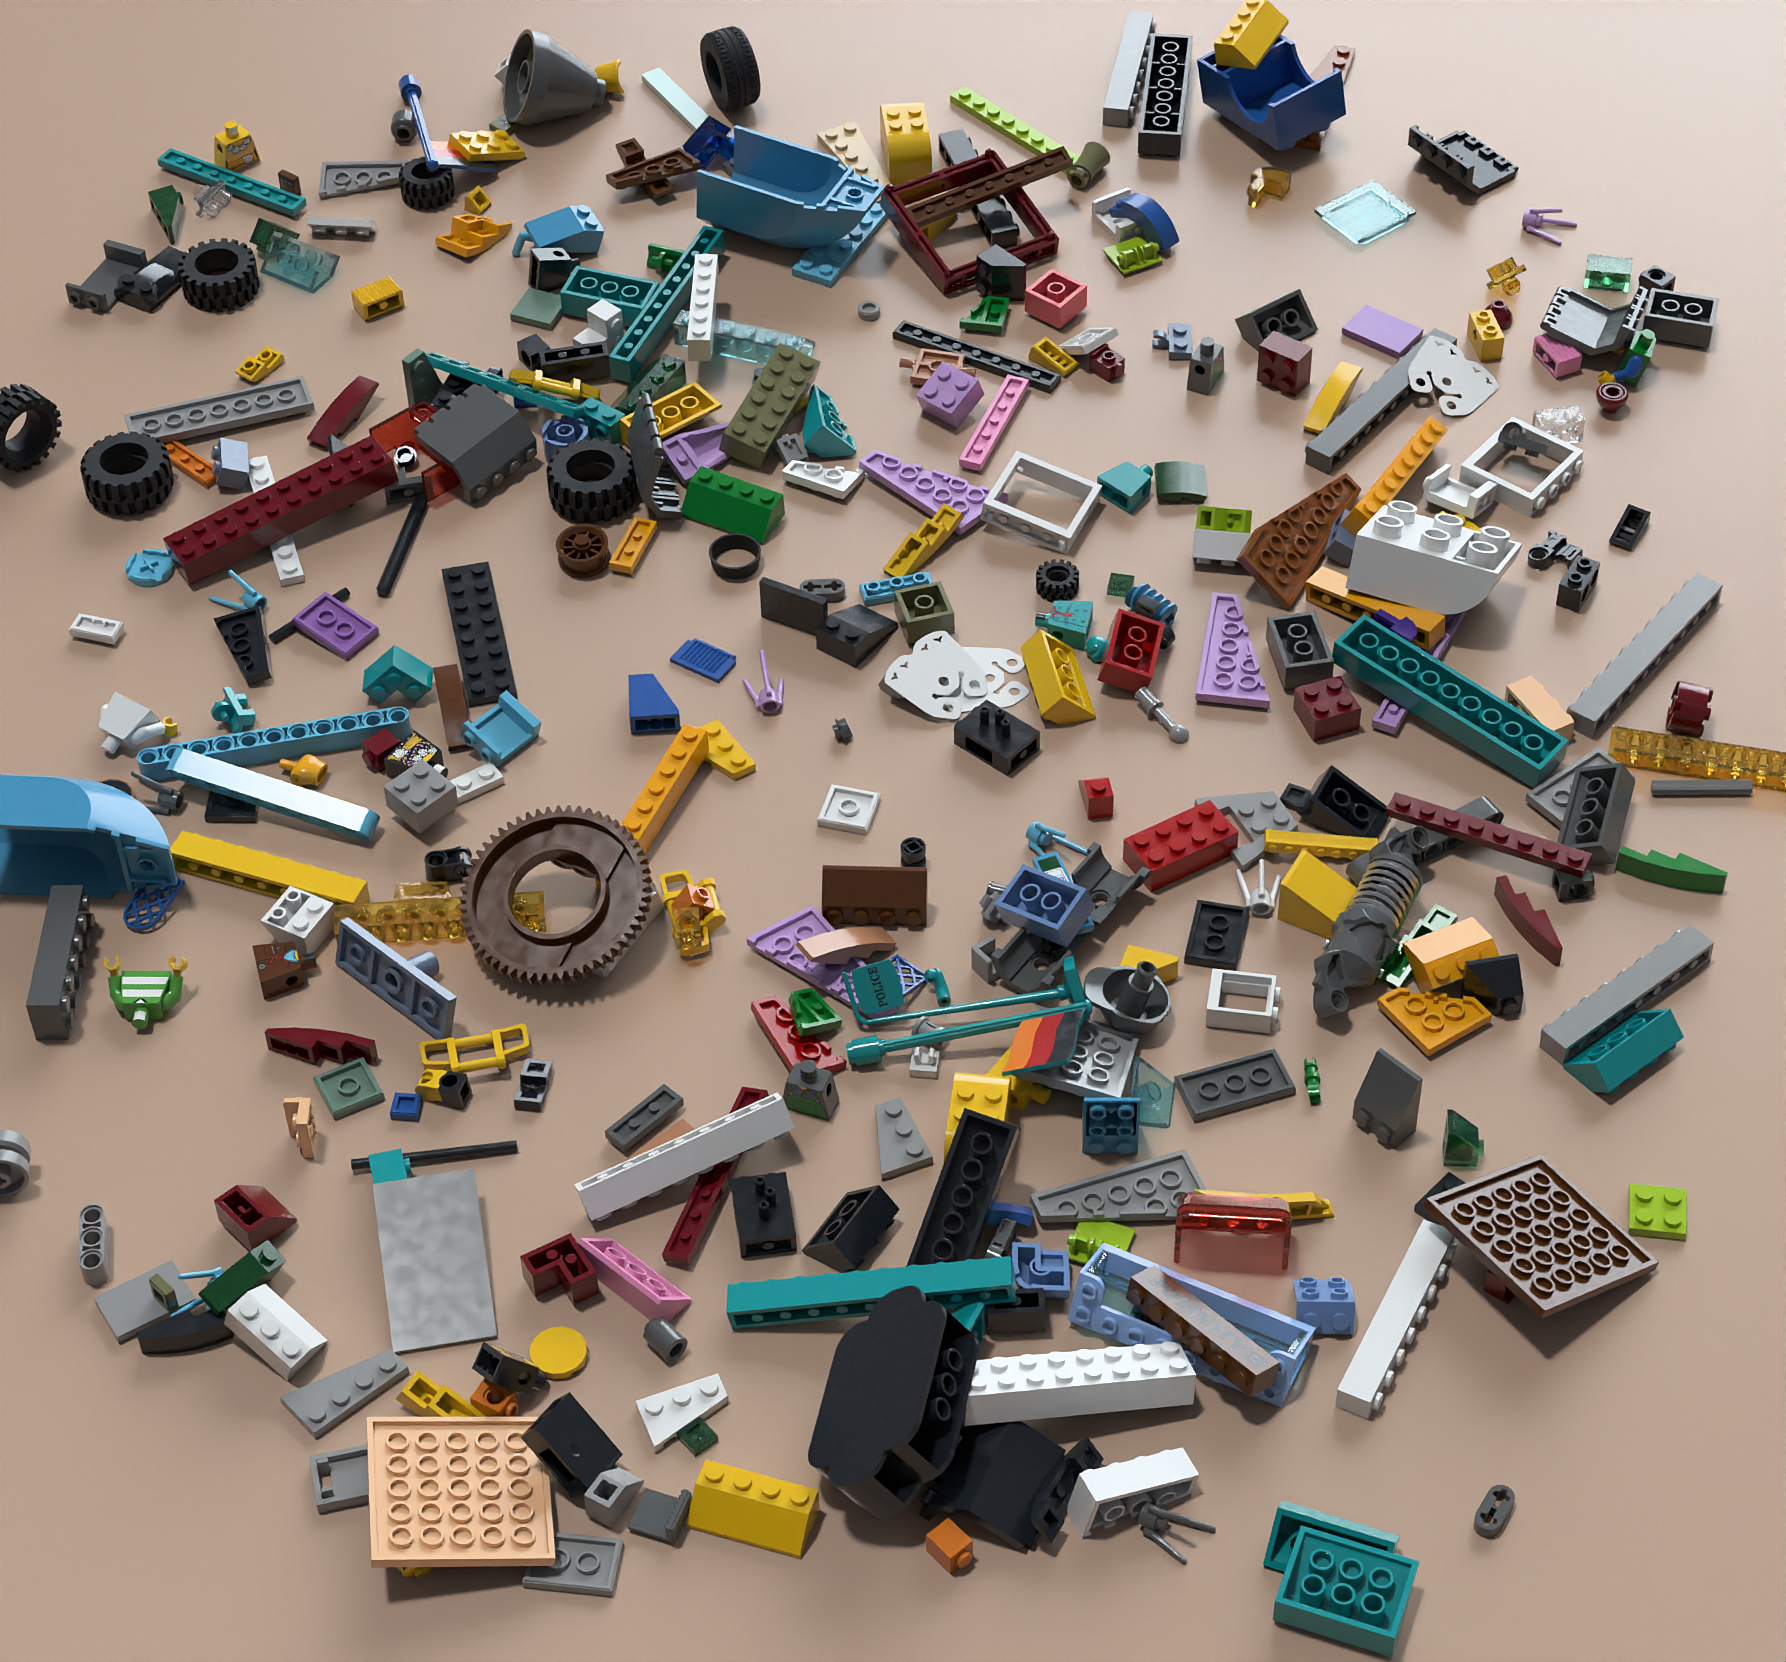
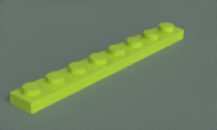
M966 86L950 95L951 103L1036 156L1061 147L1055 141ZM1066 149L1074 165L1079 156ZM1071 167L1063 170L1062 172H1064L1065 174H1069V172L1071 171Z

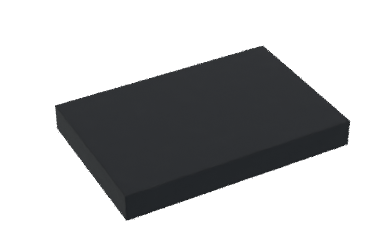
M763 577L759 581L761 617L816 636V627L828 616L827 599Z
M1197 900L1184 956V964L1236 971L1249 908Z

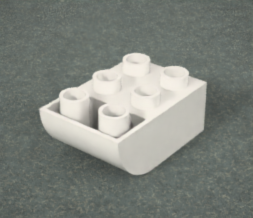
M1391 501L1388 503V506L1383 505L1357 533L1345 588L1421 610L1437 612L1442 615L1461 613L1479 604L1514 563L1522 546V543L1509 540L1510 533L1504 529L1486 526L1481 528V532L1462 527L1463 520L1455 515L1441 513L1436 514L1434 519L1417 515V507L1404 501Z

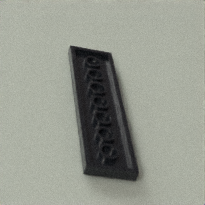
M489 562L441 569L469 707L496 703L499 700V696L506 690L515 699H518Z

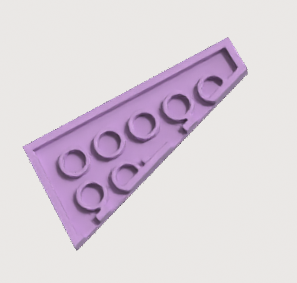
M877 450L872 451L859 460V468L932 517H934L943 503L961 512L964 518L954 530L959 535L981 521L983 502L990 493L989 487L981 485L978 488L969 485L965 479L937 470L930 472L922 469V465L916 463L909 465L901 462V459ZM1002 492L997 501L1005 504L1008 502L1009 494Z
M1213 592L1195 700L1270 708L1269 696L1265 691V683L1260 675V667L1252 641H1250L1248 636V628L1245 626L1243 612L1236 594Z
M813 905L747 938V945L850 1006L851 1002L841 973L846 971L850 982L853 981L852 970L866 966L859 957H851L846 965L810 962L795 946L800 940L835 931ZM850 984L856 1004H859L854 985ZM858 1006V1010L865 1014L861 1006ZM889 1008L867 1016L872 1019L887 1017L896 1013L897 1008Z

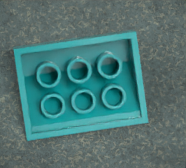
M1301 1525L1275 1599L1273 1620L1392 1657L1406 1613L1419 1561Z

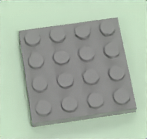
M1036 1005L1034 1012L1050 1008ZM1086 1019L1083 1020L1079 1028L1076 1049L1068 1064L1014 1074L1012 1076L1043 1084L1050 1088L1074 1093L1078 1096L1088 1098H1121L1140 1034L1117 1030L1112 1026Z

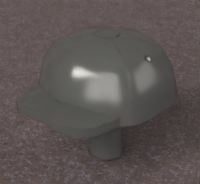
M1141 961L1137 964V968L1129 966H1115L1113 968L1096 967L1091 969L1085 977V1000H1089L1092 1006L1100 1009L1107 1022L1114 1029L1140 1035L1149 1033L1159 1023L1164 1021L1171 1009L1170 994L1167 987L1157 976L1156 966L1151 962Z

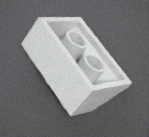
M1195 529L1192 558H1197V563L1211 564V560H1219L1223 566H1235V562H1238L1236 560L1252 534Z
M266 1284L244 1294L227 1310L224 1322L231 1331L286 1381L328 1341Z

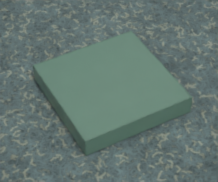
M529 288L510 313V319L551 330L562 315L560 295Z
M363 1057L313 1077L314 1084L334 1120L385 1100L383 1091Z

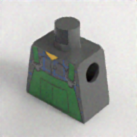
M1211 337L1202 338L1201 343L1191 356L1187 390L1208 396L1224 371V347L1214 343V339Z
M805 1060L802 1063L794 1064L783 1093L787 1109L830 1121L839 1103V1096L832 1073L828 1070L817 1068L816 1063L812 1060Z

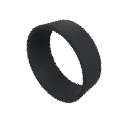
M740 533L723 535L717 538L709 547V557L713 570L723 578L743 579L755 573L759 567L761 547L758 541L749 535ZM730 549H744L756 557L751 563L741 567H727L715 561L719 554Z

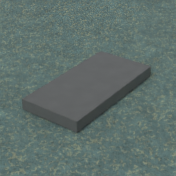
M1276 1049L1174 1076V1084L1194 1123L1296 1094V1087Z

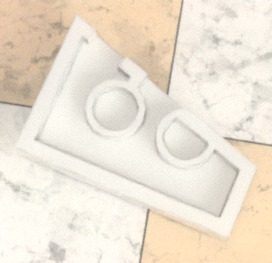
M718 1373L635 1401L637 1411L654 1452L657 1453L664 1448L663 1444L673 1437L677 1439L684 1434L685 1429L694 1422H701L728 1403V1395Z

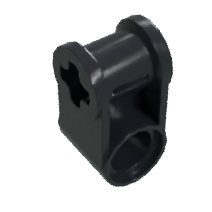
M458 846L427 853L424 858L427 881L434 885H440L468 877L466 868H473L470 861L472 858L471 850L465 846Z

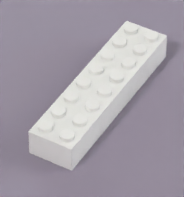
M1170 1341L1161 1344H1137L1128 1347H1107L1106 1349L1096 1350L1081 1349L1074 1352H1051L1041 1355L1025 1354L1019 1357H995L977 1360L963 1423L965 1426L1190 1405L1194 1402L1196 1373L1180 1343Z

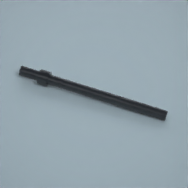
M517 1140L409 1152L402 1153L403 1159L409 1158L410 1163L514 1152L518 1151ZM369 1157L351 1159L352 1170L371 1168Z

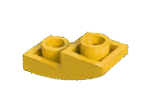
M265 346L255 358L248 356L236 369L235 373L251 382H255L275 370L285 358L282 353Z

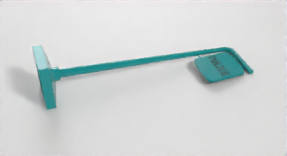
M1073 956L1063 958V984L1058 985L1057 989L906 1014L899 1013L898 1006L903 1005L904 996L897 971L890 959L853 969V981L850 982L847 972L841 973L854 1015L861 1024L865 1025L1061 999L1062 1001L1068 999L1070 1004L1086 1002L1084 989ZM850 984L854 985L859 1004H856ZM858 1006H861L866 1015L896 1007L898 1015L866 1020L861 1017ZM1088 1013L1085 1015L1084 1020L1090 1018V1015H1088Z

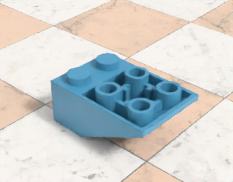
M1084 1098L1082 1107V1153H1138L1140 1098Z

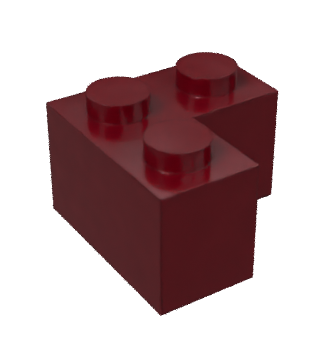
M572 1233L520 1256L523 1277L535 1296L562 1285L572 1303L576 1304L599 1293L597 1272Z

